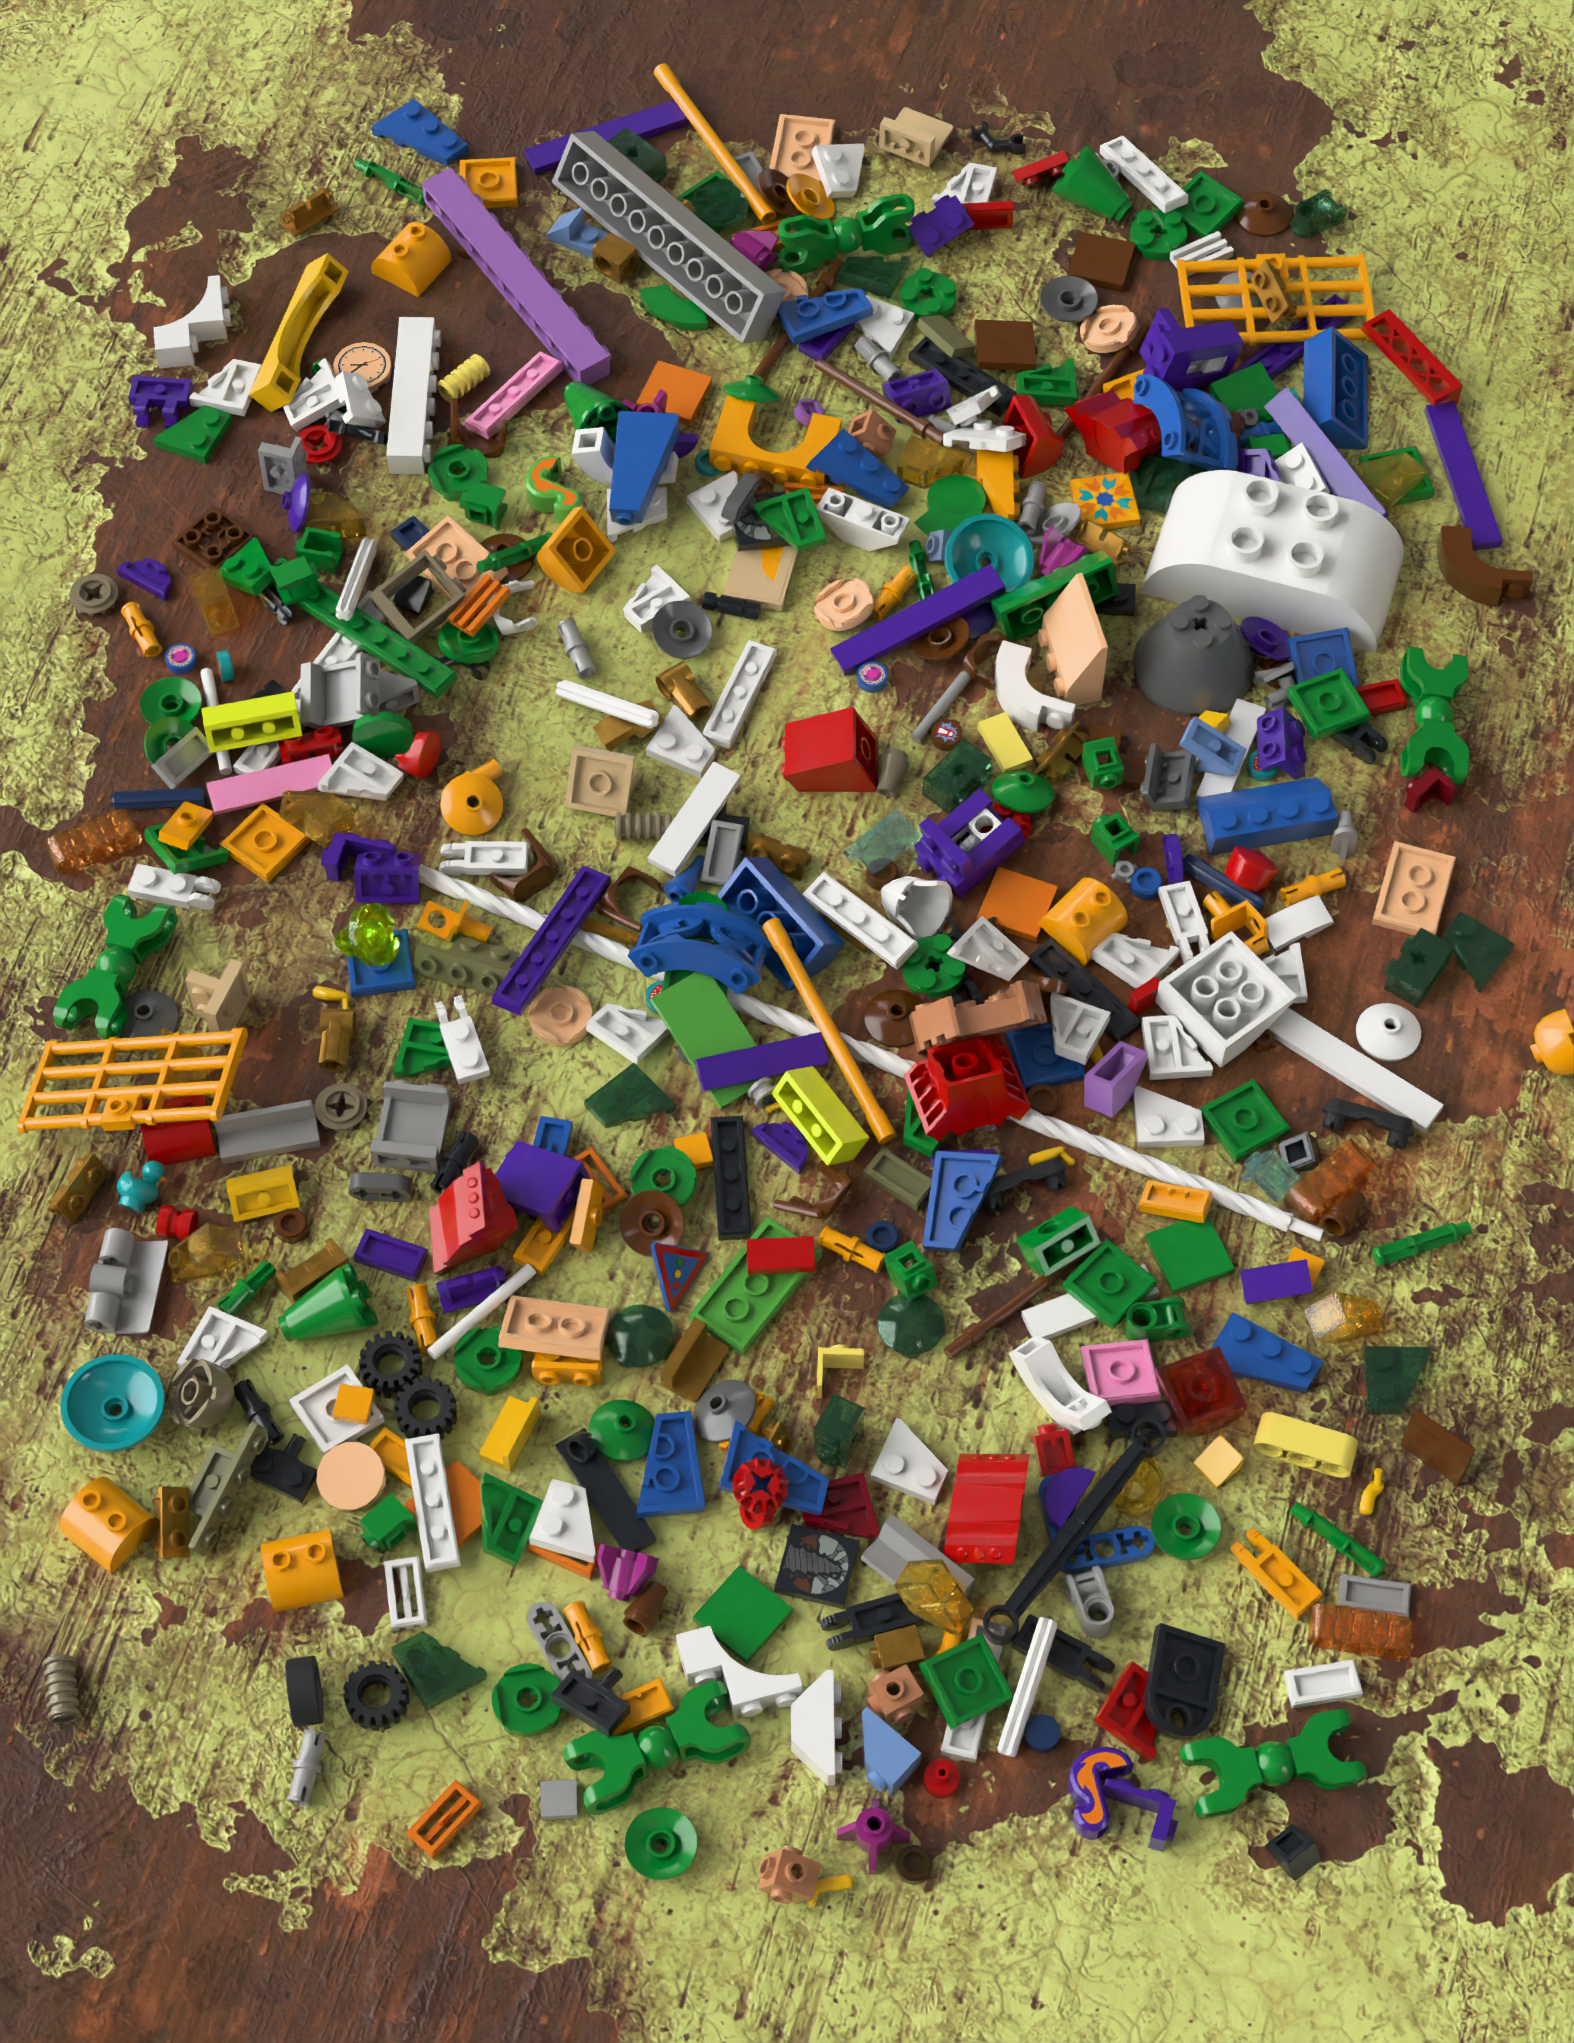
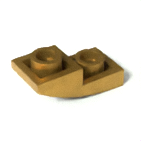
M651 700L639 702L636 705L658 712L659 723L656 727L649 729L612 715L592 727L610 752L633 734H636L641 740L665 722Z

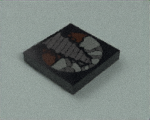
M785 491L756 494L740 520L736 524L731 522L738 552L791 546L755 514L753 504L786 494Z
M792 1524L774 1592L843 1609L860 1540Z

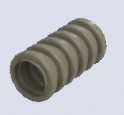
M617 812L615 815V837L617 840H621V837H626V840H631V837H636V840H641V837H646V840L656 837V840H660L672 823V816L670 812H666V815H661L660 812H656V815H651L650 812H647L646 815H641V812H637L636 815H631V812L621 815V812Z
M66 1654L52 1655L42 1662V1668L45 1670L43 1677L46 1680L44 1687L47 1690L45 1697L48 1701L46 1707L47 1711L50 1712L48 1713V1721L58 1725L72 1723L80 1717V1710L77 1709L79 1707V1700L76 1698L78 1690L75 1688L77 1680L74 1677L76 1670L73 1667L75 1661L72 1656Z

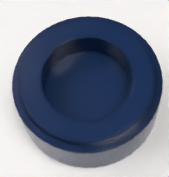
M888 1221L874 1222L866 1231V1245L887 1254L898 1247V1229Z
M1040 1714L1028 1720L1024 1729V1740L1031 1750L1037 1753H1047L1057 1746L1060 1739V1727L1054 1718Z

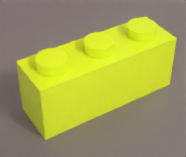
M294 691L201 708L210 753L302 736Z
M814 1066L786 1071L771 1093L827 1166L854 1160L870 1138Z

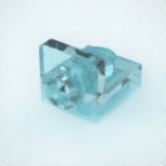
M1274 1149L1263 1153L1258 1151L1253 1153L1245 1161L1244 1166L1246 1169L1239 1176L1243 1181L1253 1179L1274 1202L1282 1200L1300 1178Z

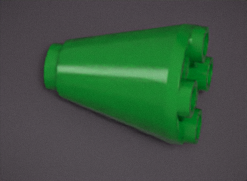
M1086 145L1079 153L1077 161L1072 158L1062 170L1065 176L1055 183L1052 191L1060 198L1111 221L1115 219L1120 223L1129 214L1134 205L1129 201L1130 197L1098 153L1089 145Z
M579 381L570 383L564 390V400L575 432L580 429L604 427L610 440L615 445L619 411L630 410L621 401L586 383Z
M351 1263L334 1270L286 1309L284 1315L278 1317L279 1326L288 1342L295 1339L297 1341H304L364 1330L379 1324L374 1309L371 1305L368 1306L366 1301L371 1298L369 1288L363 1279L358 1281L357 1274Z

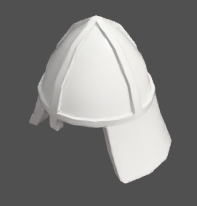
M904 877L891 881L881 889L882 904L888 916L905 929L915 941L927 936H936L938 934L936 929L941 931L946 923L945 917L949 916L953 898L951 887L946 881Z

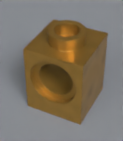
M611 232L602 240H598L592 249L593 268L619 284L638 267L637 247Z
M916 1625L874 1635V1648L869 1649L874 1670L880 1669L881 1672L884 1670L892 1672L906 1664L911 1673L921 1671L919 1664L925 1661Z

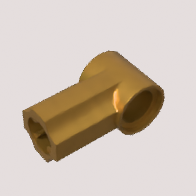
M681 661L655 676L657 687L667 700L673 699L690 721L698 722L702 720L712 709L711 701L698 687L691 669L685 662Z
M322 1008L320 1015V1036L322 1038L318 1062L319 1068L327 1070L329 1073H340L343 1070H347L351 1038H355L357 1018L355 1009Z

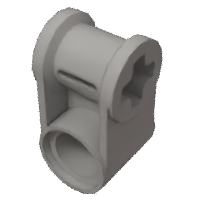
M1097 1565L1092 1567V1571L1075 1576L1071 1574L1064 1575L1066 1592L1071 1604L1074 1606L1083 1632L1094 1639L1107 1636L1112 1629L1115 1611L1101 1568ZM1092 1613H1100L1104 1615L1106 1619L1103 1621H1094L1089 1617V1615Z

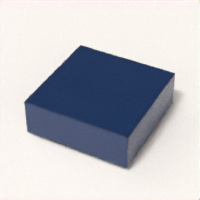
M413 515L390 531L391 538L407 551L430 530Z

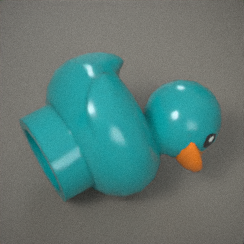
M148 1161L142 1168L144 1180L133 1177L131 1171L122 1174L117 1182V1190L121 1195L119 1205L144 1213L146 1205L156 1201L159 1196L156 1183L167 1181L164 1176V1166L158 1161Z

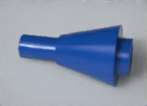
M697 855L689 867L665 884L664 891L672 903L678 902L682 897L695 892L699 873L704 866L705 857Z

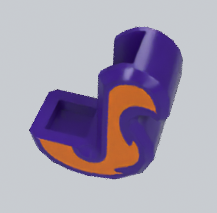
M1094 1748L1080 1754L1071 1766L1068 1789L1071 1798L1079 1805L1074 1809L1072 1822L1077 1833L1083 1838L1096 1840L1102 1837L1109 1828L1108 1823L1111 1818L1101 1780L1127 1776L1132 1772L1134 1764L1126 1753L1117 1748Z

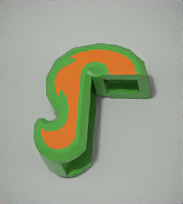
M551 455L537 460L529 468L525 478L528 503L535 510L543 513L554 512L555 521L561 524L574 508L581 507L582 496L581 493L556 483L562 473L561 457Z

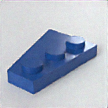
M414 98L371 126L372 135L379 138L386 136L393 139L394 144L400 147L404 145L418 150L419 155L449 166L469 152L468 144Z
M859 288L826 292L824 297L808 299L807 295L796 296L797 300L781 302L776 313L792 343L796 345L873 316V307L863 290Z
M845 429L840 431L806 466L807 469L813 472L819 470L831 476L830 481L838 485L842 482L856 489L858 495L887 510H890L910 489L909 486Z
M936 1151L922 1245L925 1250L959 1251L1003 1161L1001 1155Z
M1233 1312L1203 1360L1200 1371L1209 1373L1212 1370L1230 1374L1232 1378H1251L1264 1381L1265 1385L1306 1393L1321 1369L1323 1360Z
M691 1411L657 1414L635 1518L704 1512L705 1500Z
M735 1420L718 1489L733 1493V1478L743 1463L756 1457L764 1460L771 1459L778 1467H783L786 1479L789 1480L788 1495L781 1506L820 1516L829 1479L795 1457H789L773 1446V1443L763 1437L759 1438L745 1429L746 1426ZM757 1477L753 1478L756 1483L750 1494L759 1490H763L765 1493L769 1492L766 1487L771 1479L770 1477L761 1481Z

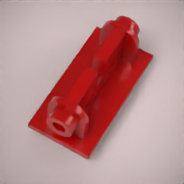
M323 726L317 728L314 732L305 733L299 737L277 741L283 765L310 759L309 752L315 751L316 757L329 754L330 758L339 757L338 754L344 752L338 726Z

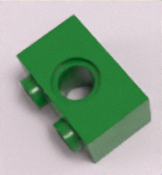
M1071 1206L1016 1239L1028 1268L1045 1277L1101 1244L1090 1216Z

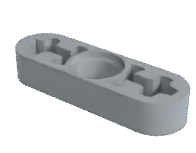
M549 1602L534 1604L527 1614L528 1626L560 1683L570 1673L567 1666L573 1663L575 1671L582 1675L585 1674L586 1678L593 1679L591 1668L557 1608ZM541 1613L545 1617L551 1616L549 1621L553 1633L549 1636L542 1623L536 1624L538 1622L537 1616ZM564 1641L568 1643L570 1652L562 1658L554 1657L550 1653V1648L555 1642Z

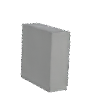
M577 1780L540 1781L541 1820L578 1819Z

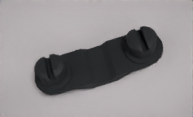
M1331 1097L1321 1109L1325 1113L1323 1123H1321L1324 1128L1329 1129L1330 1125L1333 1124V1131L1339 1132L1342 1130L1344 1119L1373 1122L1376 1127L1389 1131L1386 1143L1392 1148L1395 1142L1398 1143L1397 1149L1403 1150L1407 1148L1408 1138L1415 1135L1412 1120L1339 1098Z
M1056 1157L995 1177L984 1198L986 1211L993 1212L997 1209L1005 1208L1006 1204L1002 1193L1007 1189L1016 1187L1021 1181L1032 1182L1041 1178L1042 1180L1045 1179L1051 1192L1066 1188L1068 1184L1064 1173L1067 1172L1068 1168Z

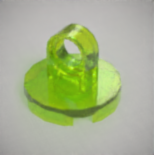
M380 903L360 905L350 915L349 925L338 933L335 938V945L345 956H358L360 961L369 967L377 968L391 963L395 959L399 947V937L393 938L391 926L396 925L389 911Z

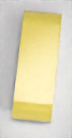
M1266 1412L1261 1415L1253 1449L1267 1457L1334 1477L1346 1478L1351 1475L1359 1442L1356 1438L1342 1432L1278 1413Z

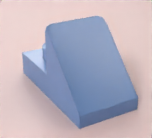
M578 208L560 216L546 234V239L593 259L592 249L598 240H602L608 233L584 223L583 208Z
M1196 716L1190 720L1179 743V746L1199 758L1194 770L1231 776L1236 774L1247 750Z

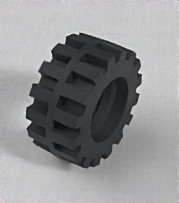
M424 1377L422 1382L419 1381V1378L413 1379V1385L411 1386L406 1383L403 1386L404 1391L397 1393V1401L394 1402L395 1417L401 1432H404L408 1439L438 1433L440 1440L444 1439V1433L450 1434L453 1430L452 1425H456L458 1414L456 1400L453 1392L451 1393L450 1387L447 1384L442 1385V1381L437 1378L432 1382L430 1377ZM424 1400H432L440 1405V1412L437 1416L427 1421L418 1420L412 1416V1409L417 1403Z
M369 1661V1666L366 1667L363 1664L357 1667L358 1671L356 1673L352 1671L348 1676L349 1681H345L344 1684L345 1693H343L346 1709L351 1719L355 1723L358 1722L360 1727L364 1729L371 1727L372 1731H379V1727L383 1726L385 1730L391 1728V1723H399L401 1721L400 1716L405 1715L407 1712V1704H409L410 1697L406 1680L397 1667L393 1664L390 1667L385 1661H381L380 1664H376L375 1661ZM376 1683L387 1685L392 1691L391 1699L388 1703L379 1708L365 1706L362 1702V1693L367 1687Z

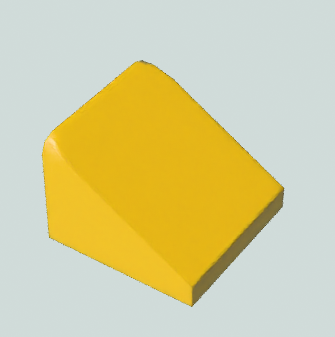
M1219 1435L1193 1462V1465L1217 1489L1242 1468L1244 1458L1223 1436Z

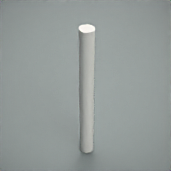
M205 668L200 673L207 707L217 706L219 701L213 670ZM229 751L216 752L220 774H231L232 766Z
M526 1264L431 1345L427 1349L428 1354L434 1360L440 1357L465 1333L475 1327L536 1274L532 1266Z

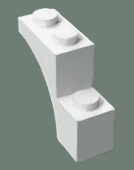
M220 275L208 276L205 295L189 314L170 324L153 327L155 351L160 369L194 365V353L199 352L198 342L227 339L226 327L231 326L230 310L225 309L224 304H229V294L227 286L222 287Z
M711 1626L676 1635L677 1649L687 1685L696 1684V1686H701L717 1681V1678L722 1677L728 1689L733 1716L742 1714L743 1717H752L761 1713L763 1708L777 1705L778 1708L788 1707L802 1694V1683L799 1673L768 1675L742 1666L722 1649L713 1634Z

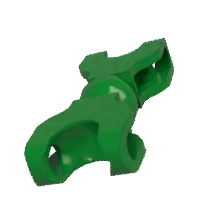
M907 194L884 196L872 203L868 209L856 212V219L841 217L835 220L832 225L829 219L818 220L806 214L786 218L778 226V237L783 245L787 246L779 253L778 267L782 269V272L789 273L790 270L801 275L813 272L828 259L836 258V250L842 253H851L862 246L863 251L876 250L883 255L907 251L913 245V235L905 223L912 220L915 203ZM899 206L906 207V209L894 210ZM789 230H794V231H797V232L791 234V233H788L787 231H789ZM901 236L904 237V239L898 240L895 239V237ZM799 259L796 263H787L789 260Z
M1408 646L1401 659L1400 684L1414 699L1416 708L1414 718L1418 729L1410 737L1400 754V770L1403 777L1416 778V773L1422 768L1424 762H1431L1438 765L1443 770V773L1452 779L1456 786H1461L1466 778L1469 769V748L1454 731V723H1452L1454 711L1450 704L1468 678V661L1465 655L1453 654L1452 659L1444 669H1436L1426 662L1422 648Z
M122 894L114 896L103 915L104 924L108 929V935L104 942L108 948L103 950L97 957L96 969L90 968L84 978L74 981L63 989L53 1011L54 1021L58 1027L72 1030L85 1017L97 1014L95 1026L100 1036L105 1039L119 1037L129 1019V1011L124 1003V998L128 992L125 984L134 977L137 969L136 963L142 965L146 956L161 950L169 943L178 923L177 913L173 906L157 904L147 916L135 919L137 910L131 897Z
M712 1681L689 1690L682 1698L677 1712L665 1718L667 1726L661 1724L647 1726L640 1731L636 1740L632 1732L623 1736L612 1734L608 1738L595 1730L569 1742L564 1748L563 1757L571 1769L580 1771L596 1767L605 1771L603 1778L589 1786L584 1793V1805L587 1811L592 1815H601L626 1805L631 1799L638 1782L649 1777L647 1769L654 1771L667 1769L675 1763L678 1756L682 1763L691 1759H699L705 1763L719 1765L746 1752L750 1747L752 1739L744 1726L734 1724L717 1727L709 1723L710 1718L725 1709L729 1703L726 1685L721 1681Z
M1336 1709L1316 1713L1307 1721L1299 1736L1288 1738L1285 1744L1280 1741H1266L1259 1744L1254 1750L1253 1746L1240 1748L1225 1738L1215 1736L1183 1746L1179 1750V1754L1184 1765L1188 1767L1207 1766L1214 1770L1219 1778V1789L1197 1800L1194 1806L1196 1817L1206 1819L1233 1813L1239 1807L1247 1792L1259 1789L1261 1784L1281 1786L1288 1783L1291 1778L1293 1781L1306 1779L1321 1789L1332 1791L1362 1782L1368 1777L1363 1762H1341L1333 1757L1328 1749V1738L1336 1733L1343 1732L1352 1722L1350 1712L1347 1709Z

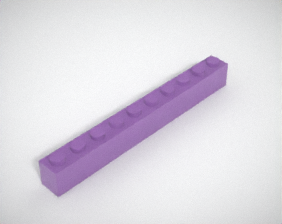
M449 168L422 182L424 202L453 237L465 248L468 255L553 357L562 362L563 369L573 381L591 385L609 375L611 354L607 347L598 343L591 328L582 324L575 309L566 305L559 290L550 286L543 271L534 267L527 252L518 248L509 231L505 232L502 229L495 214L489 213L479 195H474L470 191L466 180L462 176H458L452 168Z

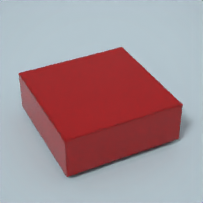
M1156 977L1130 992L1128 1008L1136 1016L1156 1004L1155 1000L1160 982Z

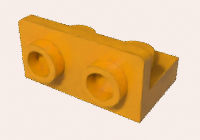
M604 1346L600 1361L535 1352L531 1368L533 1381H539L545 1385L571 1382L582 1387L591 1386L593 1383L602 1384Z

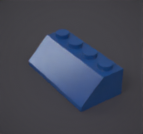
M1330 327L1304 341V393L1302 405L1336 448L1364 450L1368 448V355L1334 327Z
M1318 777L1203 796L1195 800L1210 856L1232 852L1235 846H1244L1252 849L1332 835L1338 819L1331 792Z
M745 857L717 894V897L727 905L731 913L740 917L744 914L761 926L772 918H779L809 978H812L828 967L845 945V942L804 899L768 857ZM771 946L767 950L763 964L788 991H792L796 986L779 954Z

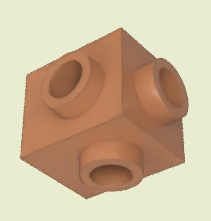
M871 409L853 417L847 432L877 458L883 457L890 452L897 430L874 409Z
M906 1664L892 1672L884 1670L871 1679L872 1683L868 1686L869 1698L866 1699L867 1706L888 1725L894 1721L896 1724L907 1721L915 1714L914 1711L923 1706L924 1693Z
M784 1846L780 1850L767 1854L762 1860L759 1867V1877H761L758 1890L769 1893L771 1900L783 1904H790L791 1902L798 1904L813 1899L821 1863L804 1857L803 1852L797 1848Z

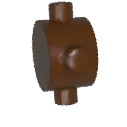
M1266 1029L1254 1041V1049L1257 1052L1269 1051L1271 1048L1275 1049L1278 1045L1274 1042V1034L1269 1029Z

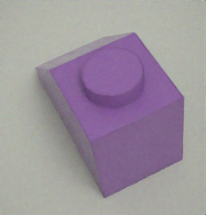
M1122 1041L1117 1043L1085 1075L1084 1106L1113 1117L1131 1099L1147 1061L1148 1052Z

